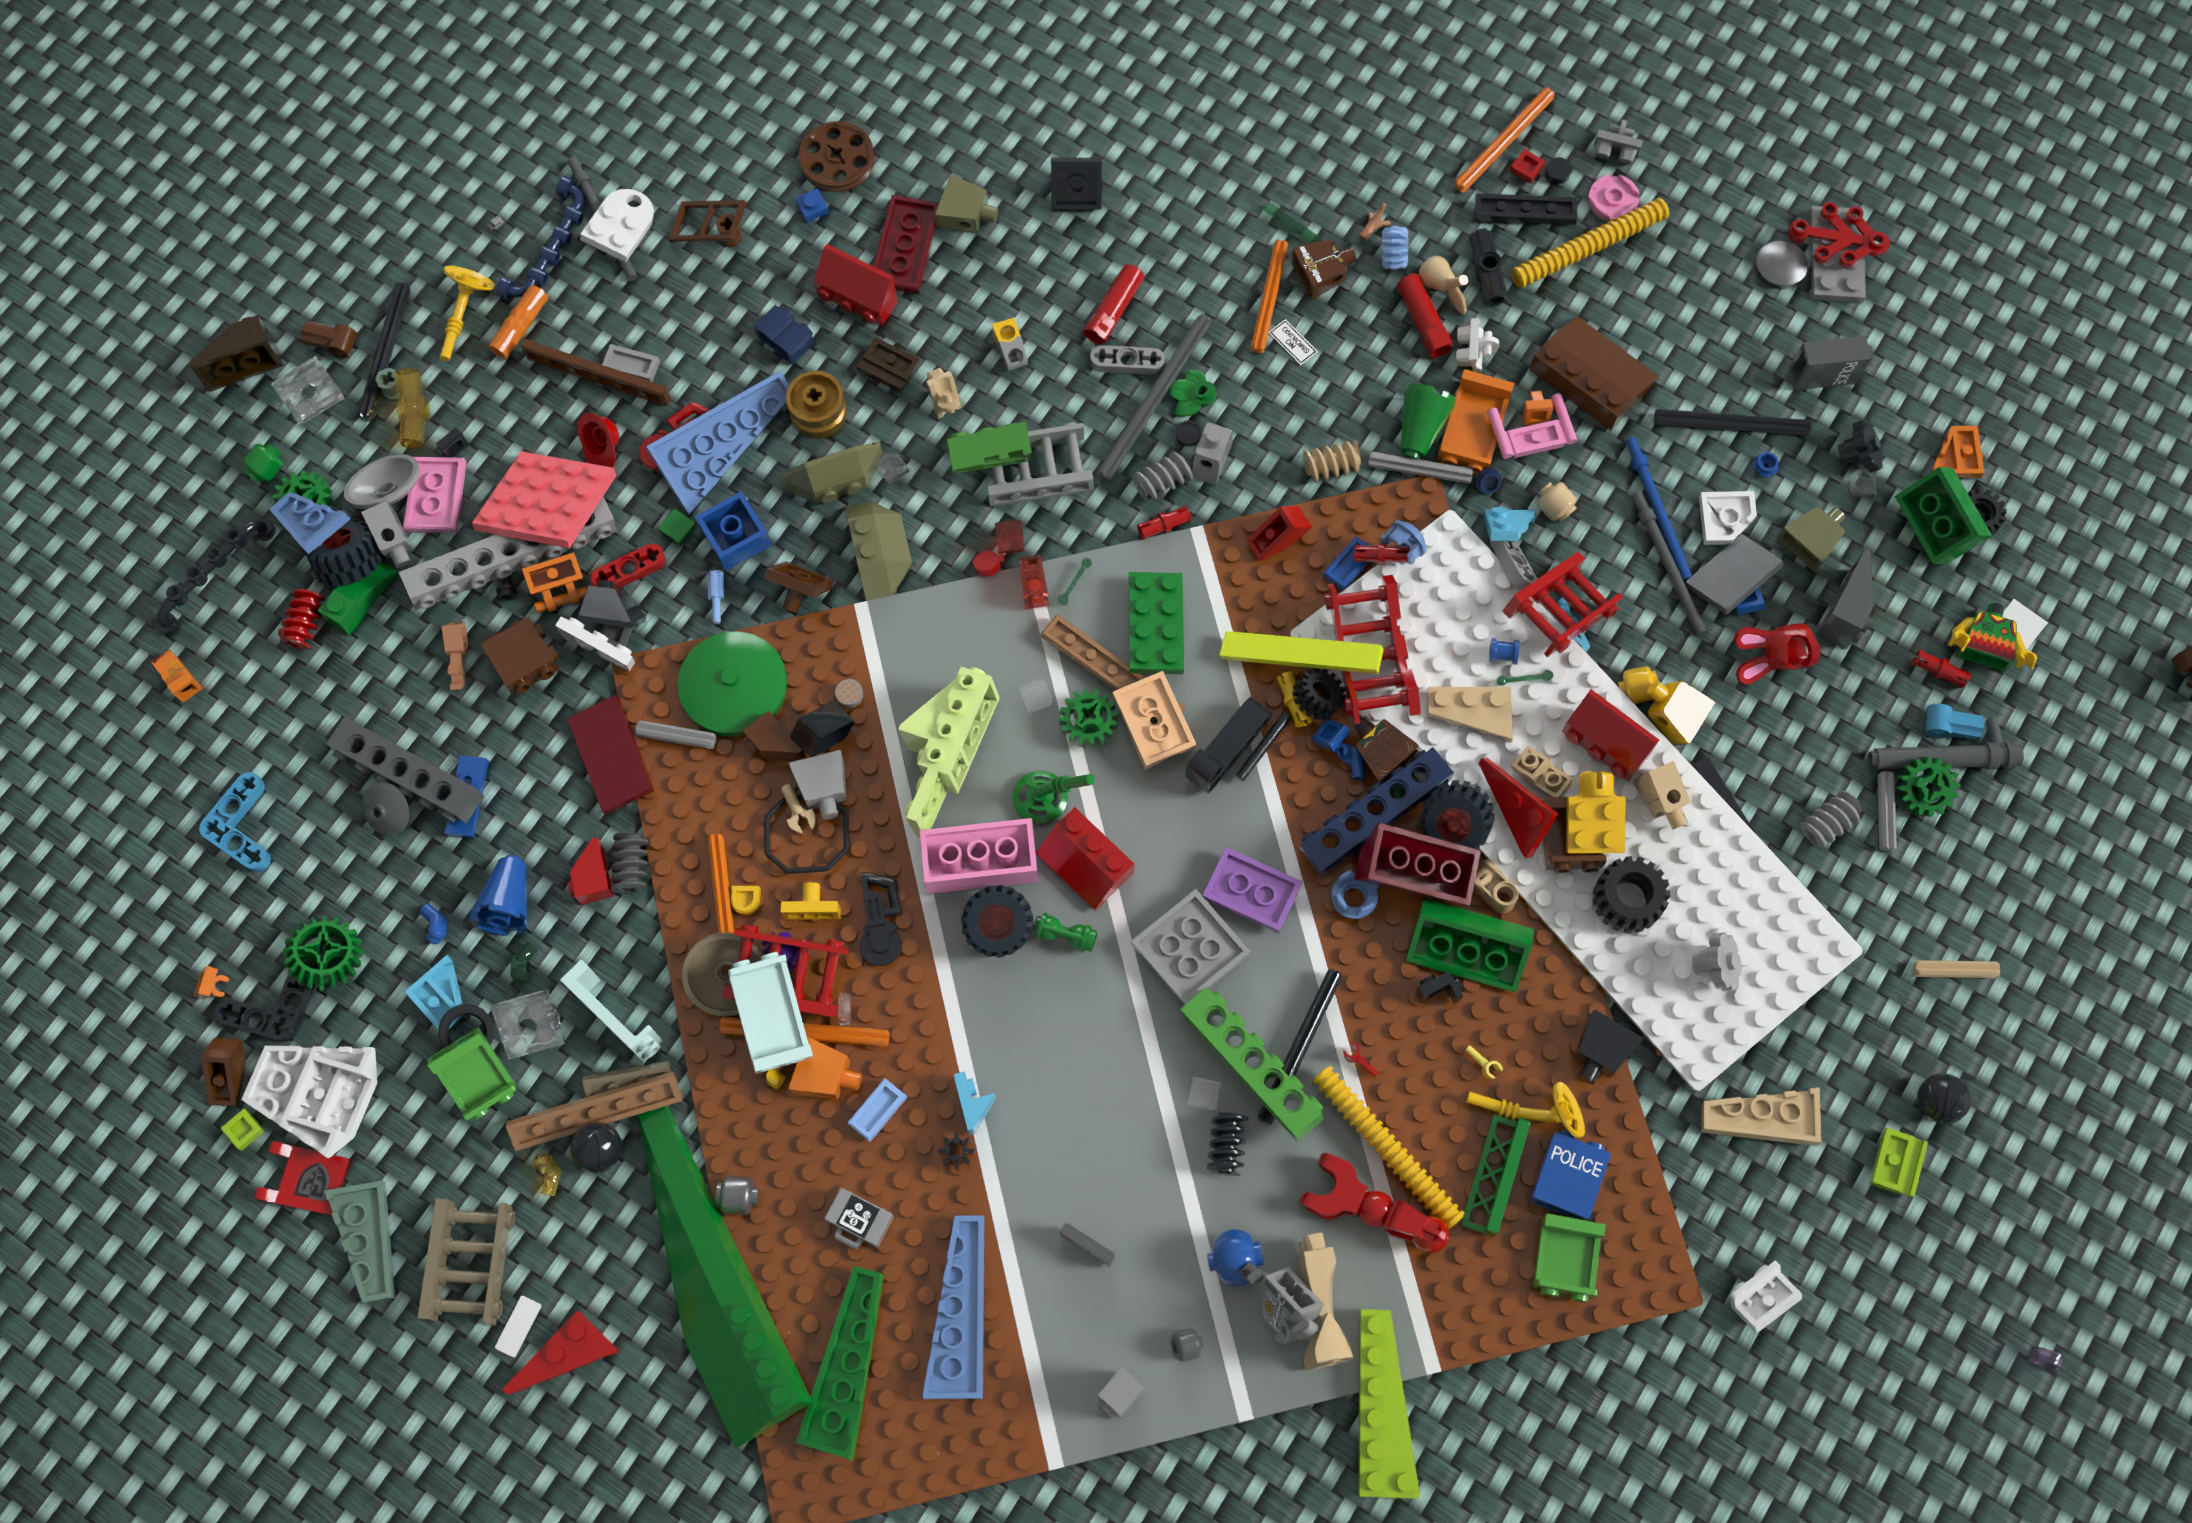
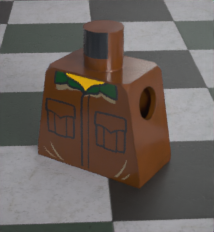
M1364 716L1360 719V724H1355L1354 726L1363 736L1357 742L1356 747L1382 784L1390 779L1389 775L1396 768L1405 766L1414 755L1422 750L1415 741L1385 719L1375 726L1367 716Z

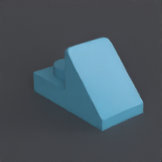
M964 1071L953 1075L969 1135L977 1132L995 1102L996 1097L993 1093L972 1099L971 1096L977 1095L973 1078L967 1079Z

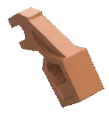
M465 621L445 623L442 625L445 653L450 657V664L447 670L448 675H451L450 690L462 689L465 685V655H467L469 648Z

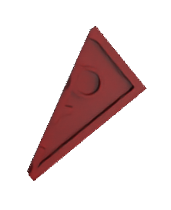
M1488 757L1481 758L1478 764L1522 855L1525 858H1532L1558 813Z
M577 1311L502 1390L507 1395L521 1392L545 1380L549 1381L572 1372L576 1368L587 1366L609 1355H615L620 1350L580 1311Z

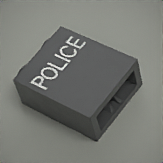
M1866 336L1803 342L1789 367L1794 390L1856 384L1873 357L1872 347L1868 345Z

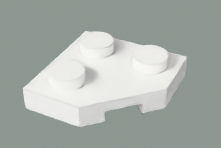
M1754 491L1701 492L1699 495L1704 545H1728L1732 543L1757 516Z

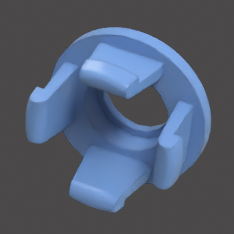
M1395 520L1391 524V528L1385 534L1383 533L1380 538L1381 543L1386 545L1394 541L1400 546H1410V551L1407 554L1410 565L1415 562L1416 558L1423 556L1427 551L1424 537L1417 528L1408 522Z
M1350 870L1343 873L1334 884L1331 899L1333 906L1342 916L1350 919H1361L1368 916L1375 909L1378 901V886L1354 880L1355 873ZM1351 888L1360 890L1364 895L1363 904L1356 908L1348 906L1344 901V894L1347 890Z

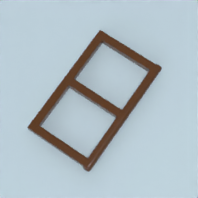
M745 200L681 201L668 240L670 242L734 241L747 203ZM686 208H708L699 235H678ZM715 208H737L729 235H707Z

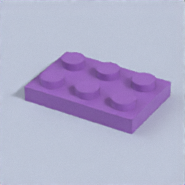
M1226 847L1202 896L1206 901L1279 934L1303 881Z

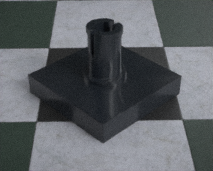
M1051 157V209L1102 210V158Z

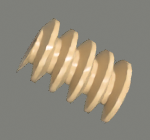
M1353 440L1352 445L1348 441L1343 442L1342 448L1338 443L1333 444L1332 450L1329 446H1324L1322 453L1318 448L1312 450V455L1308 450L1303 451L1305 471L1308 476L1312 475L1315 482L1319 481L1320 473H1322L1325 480L1329 479V471H1332L1336 478L1339 477V469H1342L1345 475H1349L1350 467H1353L1354 471L1359 473L1361 458L1356 440Z

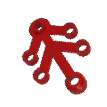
M1833 202L1825 203L1820 211V215L1823 219L1828 220L1835 230L1809 226L1807 221L1799 219L1793 221L1787 231L1788 238L1795 243H1802L1807 237L1835 241L1829 246H1819L1816 249L1813 257L1819 264L1826 263L1830 257L1850 245L1861 246L1855 251L1847 250L1842 253L1839 263L1844 268L1853 267L1855 262L1867 255L1880 256L1887 252L1890 246L1888 236L1882 232L1873 231L1862 218L1864 212L1859 207H1851L1846 215L1847 222L1855 225L1862 235L1854 234L1838 216V207ZM1826 209H1830L1833 213H1828ZM1851 214H1856L1858 217L1855 218ZM1819 253H1824L1826 257L1820 256ZM1845 257L1850 258L1852 261H1846Z

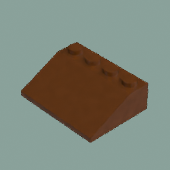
M1578 316L1550 337L1536 352L1529 369L1610 431L1614 429L1660 377Z

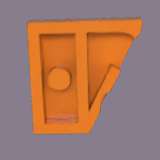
M1951 426L1932 471L1938 467L1953 468L1958 478H1981L1985 472L1978 426Z

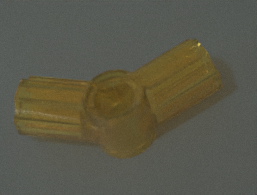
M404 368L395 372L399 395L397 411L401 420L399 443L402 447L420 449L421 446H424L425 420H428L430 415L429 402L427 397L423 396L419 369Z

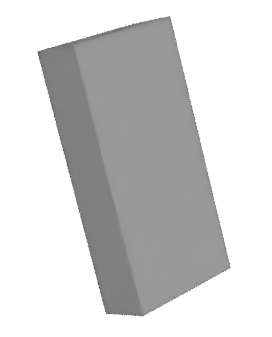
M610 344L602 365L653 382L660 359L654 355Z

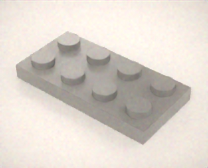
M1812 206L1810 208L1809 226L1835 230L1828 220L1821 217L1820 211L1823 206ZM1838 207V216L1854 234L1862 235L1855 225L1848 223L1846 220V215L1850 208ZM1826 209L1828 213H1833L1830 209ZM1851 214L1855 218L1858 217L1856 214ZM1810 237L1811 300L1863 303L1866 298L1865 258L1863 257L1855 262L1851 268H1844L1839 263V259L1844 251H1855L1861 246L1850 245L1830 257L1826 263L1819 264L1813 257L1816 249L1819 246H1829L1835 241ZM1819 253L1820 256L1826 257L1824 253ZM1845 257L1846 261H1852L1850 258Z

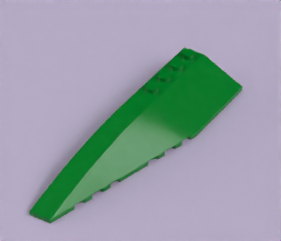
M667 1105L637 1114L684 1340L735 1448H739L813 1401Z

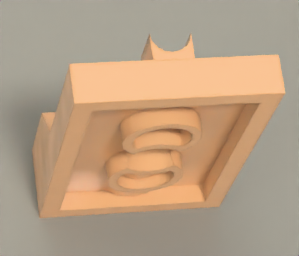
M1163 671L1112 692L1144 770L1150 769L1171 756L1183 754L1187 751L1190 752L1196 748L1197 744ZM1152 717L1157 718L1158 722L1156 724L1150 722Z

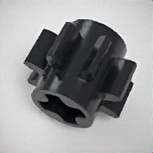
M958 1132L955 1133L954 1138L951 1140L944 1137L945 1148L938 1149L939 1154L947 1156L942 1162L943 1165L946 1166L951 1162L954 1164L956 1171H958L960 1164L965 1163L967 1166H970V1162L967 1159L968 1155L975 1154L974 1149L967 1148L971 1142L970 1138L967 1137L961 1140ZM962 1146V1156L959 1157L956 1154L952 1156L951 1148L955 1147L958 1149Z

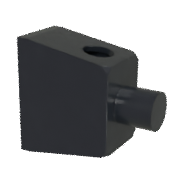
M1594 1009L1586 1020L1574 1055L1577 1060L1584 1063L1578 1077L1589 1084H1594L1600 1073L1610 1078L1639 1045L1643 1037Z

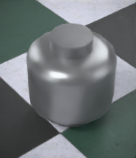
M726 1176L723 1182H718L715 1202L716 1206H720L723 1213L747 1215L751 1212L753 1205L758 1206L760 1188H755V1183L751 1177Z

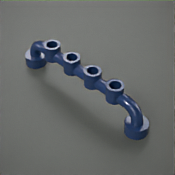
M562 176L558 181L556 194L566 199L571 195L574 200L572 205L566 208L560 225L556 226L553 230L549 244L542 249L536 266L530 269L527 281L523 286L515 287V281L503 276L496 287L497 296L506 300L510 296L522 297L530 285L543 287L546 284L549 274L545 272L548 264L554 267L558 264L561 255L557 251L560 244L564 246L569 245L572 239V232L568 230L572 224L579 226L584 218V212L580 211L584 203L583 194L574 186L575 182L573 179Z

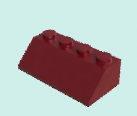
M1377 823L1359 853L1354 880L1427 898L1451 906H1470L1481 851Z

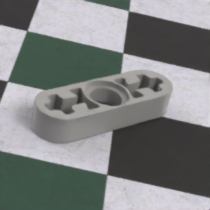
M1100 345L1091 351L1090 363L1092 368L1098 372L1156 375L1161 373L1165 367V355L1157 348ZM1100 355L1105 356V360L1102 363L1099 362ZM1113 355H1116V364H1113ZM1125 355H1130L1135 361L1131 365H1124L1120 359ZM1139 357H1142V365H1139ZM1151 358H1156V365H1151Z
M1490 541L1493 551L1513 586L1518 591H1521L1538 579L1516 541Z

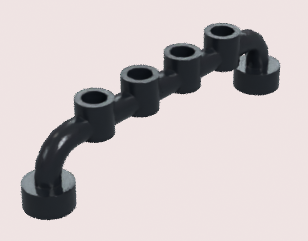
M259 518L247 522L240 529H228L225 533L226 543L220 548L210 547L205 553L207 561L201 567H189L186 571L188 579L181 586L171 585L166 590L168 599L161 605L154 620V626L161 634L170 636L177 632L179 621L170 612L176 606L184 605L188 601V594L196 586L201 587L205 585L208 581V575L215 568L223 567L227 563V556L234 549L243 548L247 542L246 538L251 533L260 541H268L274 537L276 529L269 519Z

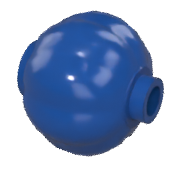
M1239 1229L1227 1230L1220 1234L1214 1242L1212 1253L1207 1254L1210 1272L1216 1271L1219 1278L1231 1286L1248 1284L1239 1271L1249 1262H1252L1256 1267L1263 1265L1259 1241L1252 1242L1250 1234Z

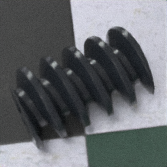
M1231 1112L1217 1113L1219 1116L1212 1118V1124L1217 1127L1211 1129L1210 1135L1216 1139L1209 1142V1146L1215 1151L1208 1153V1158L1214 1162L1207 1164V1170L1219 1175L1240 1176L1239 1173L1235 1172V1169L1244 1167V1163L1237 1161L1236 1157L1244 1156L1245 1152L1237 1147L1238 1145L1246 1144V1140L1240 1138L1239 1134L1246 1133L1248 1130L1240 1126V1122L1248 1121L1249 1117Z

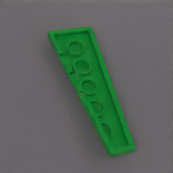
M853 1266L811 1394L813 1402L808 1404L796 1443L852 1461L854 1460L883 1285V1274Z

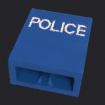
M1560 1130L1559 1133L1555 1131L1549 1138L1528 1202L1569 1218L1588 1221L1611 1153L1605 1151V1147L1599 1143L1592 1141L1584 1143L1576 1140L1568 1131Z

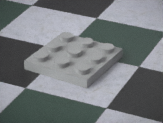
M1197 889L1192 891L1131 941V945L1183 1005H1186L1205 987L1208 989L1251 954V951Z

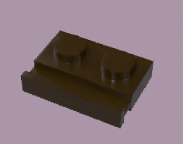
M875 337L863 355L862 361L856 367L857 371L902 393L904 386L909 383L921 363L920 359Z

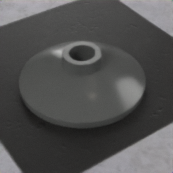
M378 782L367 788L362 799V809L365 819L371 828L384 836H394L401 833L406 828L410 815L409 806L403 793L397 787L387 782Z

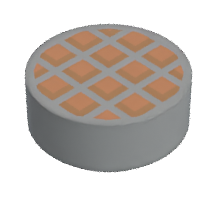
M846 679L837 685L835 695L841 706L853 708L861 703L863 690L857 681Z

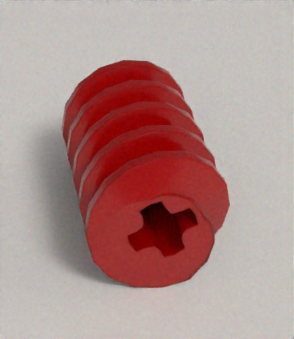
M296 589L293 591L292 596L294 599H291L289 602L290 608L285 612L287 618L282 620L281 625L283 628L279 629L278 636L283 643L291 647L309 650L310 645L305 643L304 640L314 639V636L308 630H317L318 627L311 621L321 620V616L316 614L315 611H318L322 606L319 604V601H325V598L309 590Z

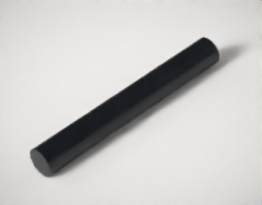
M1282 712L1235 776L1243 782L1246 780L1292 719L1289 714Z

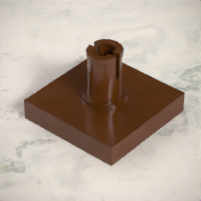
M787 561L767 568L764 577L766 580L788 588L783 608L791 612L799 611L803 594L814 598L831 590L834 582L831 578Z

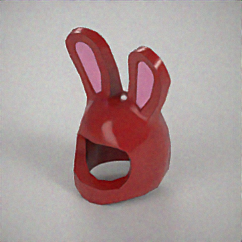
M1803 623L1781 626L1773 631L1744 627L1739 629L1734 636V643L1740 649L1765 648L1763 655L1748 660L1738 667L1736 677L1739 683L1743 685L1754 683L1772 670L1806 669L1816 664L1820 657L1819 644L1810 627ZM1805 643H1806L1807 648H1808V655H1807V653H1806Z

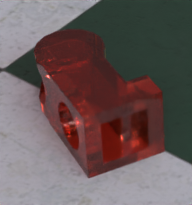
M1041 555L1019 558L1025 609L1049 606Z

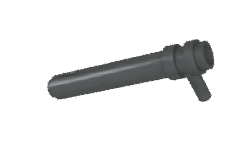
M1993 717L1986 720L1991 742H1986L1983 745L1875 748L1868 753V765L1875 770L1904 769L1905 765L1913 767V759H1920L1922 762L1923 756L1931 757L1932 761L1934 758H1941L1942 765L1949 763L1952 765L1951 768L1984 767L1986 770H1991L2002 766L2004 769H2014L2016 766L2022 765L2024 751L2020 744H2015L2013 741L2003 742L1998 720Z

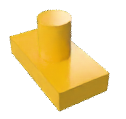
M809 882L803 884V901L781 902V914L784 920L841 919V908L838 901H820V884Z

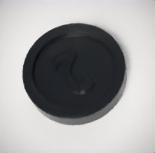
M1183 421L1176 428V439L1184 446H1193L1201 439V427L1194 421Z

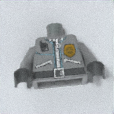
M1249 1262L1239 1271L1241 1276L1250 1285L1255 1282L1262 1288V1315L1275 1330L1274 1339L1278 1343L1286 1345L1297 1339L1303 1341L1317 1334L1319 1327L1316 1321L1323 1308V1303L1290 1267L1268 1274L1257 1268L1252 1262Z

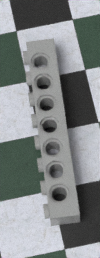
M602 497L587 521L590 524L583 527L570 548L543 543L531 546L533 541L493 535L400 571L399 574L415 611L421 608L426 609L446 598H455L461 592L472 588H480L494 579L506 578L512 572L535 565L548 558H556L563 552L573 548H582L588 542L607 538L616 532L617 529L611 511L604 497ZM511 551H514V552H515V553H514L513 555H511V556H505V554L508 553V552H511ZM482 562H490L488 565L480 566ZM464 571L462 575L454 576L457 572ZM439 581L435 586H428L431 582Z

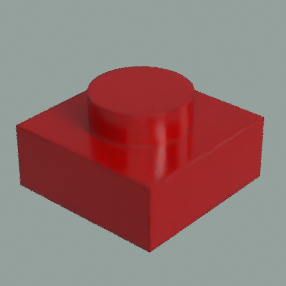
M1524 149L1512 164L1510 172L1531 184L1544 168L1546 161Z

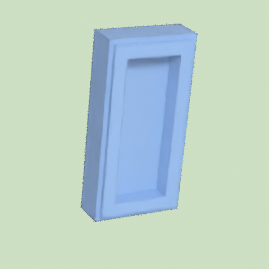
M884 1078L847 1123L866 1140L871 1142L904 1103L907 1096Z

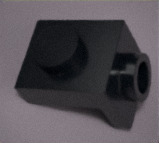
M1449 971L1438 977L1432 974L1419 982L1421 986L1416 991V995L1422 1003L1446 990L1454 1005L1461 1001L1463 997L1462 992H1464L1458 978L1452 977Z

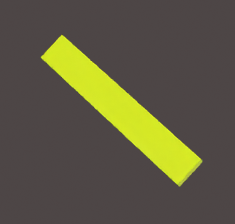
M1225 631L1220 657L1223 660L1378 674L1384 648L1378 644Z

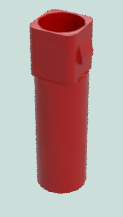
M1131 264L1123 266L1083 329L1082 334L1095 345L1106 342L1145 279L1144 273L1139 268Z
M1410 274L1398 281L1397 288L1430 358L1434 359L1450 353L1453 343L1449 332L1446 331L1419 275Z

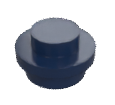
M1493 468L1481 470L1475 478V485L1483 494L1495 493L1502 483L1500 473Z

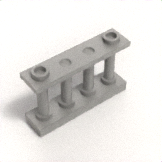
M1071 422L1060 427L1028 431L1030 447L1041 446L1046 470L1045 477L1031 478L1028 462L1018 463L1019 481L1005 482L1003 468L1000 466L992 468L994 484L987 486L990 507L1094 491L1092 470H1083L1078 447V440H1084L1083 423L1076 424ZM1067 442L1072 472L1059 475L1056 472L1052 444Z

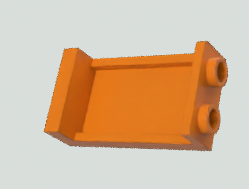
M1464 369L1455 397V407L1450 414L1436 462L1471 468L1474 475H1477L1485 468H1489L1497 439L1487 411L1497 408L1503 423L1515 383Z

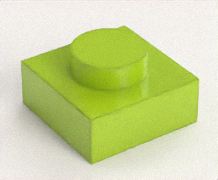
M246 1109L241 1110L221 1127L232 1143L241 1151L265 1132Z

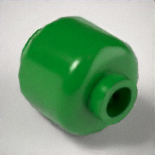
M259 443L255 444L242 460L245 466L243 471L259 483L262 480L269 482L283 467V461L279 458L282 453L270 443L267 446Z

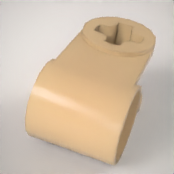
M1485 859L1481 863L1482 867L1477 870L1473 892L1480 896L1497 913H1508L1512 911L1518 899V889L1492 862ZM1505 893L1509 895L1511 901L1502 902L1497 895Z

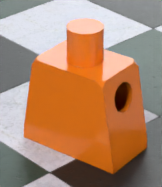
M807 1037L813 1056L810 1059L797 1062L788 1088L790 1092L798 1096L836 1100L840 1096L842 1087L857 1091L861 1083L862 1074L848 1070L850 1065L848 1056Z

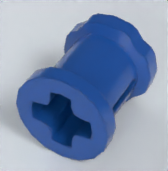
M1491 638L1489 662H1494V660L1511 661L1512 664L1517 665L1520 641L1504 642Z

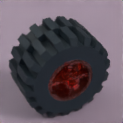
M349 520L310 554L305 551L317 580L327 586L333 585V587H339L340 584L347 586L361 581V579L371 575V572L375 571L378 568L377 565L381 562L380 551L368 525L357 520Z
M1452 780L1450 786L1445 782L1441 784L1439 789L1436 787L1432 791L1421 811L1420 829H1425L1422 835L1479 850L1480 845L1483 846L1493 827L1492 824L1495 820V814L1492 813L1494 810L1493 802L1487 803L1489 795L1487 793L1481 794V787L1478 785L1475 788L1470 787L1471 782L1464 781L1462 785L1459 784V780Z
M1004 885L987 886L976 892L965 905L963 915L961 916L962 932L967 938V943L972 945L978 953L981 952L987 957L997 956V958L1011 955L1023 947L1031 934L1033 927L1031 906L1024 896L1012 887H1005Z

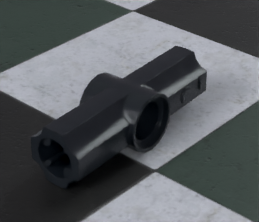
M1486 228L1477 229L1469 235L1476 265L1475 276L1480 281L1485 304L1491 307L1499 306L1508 300L1501 270L1502 259L1496 251L1492 231Z

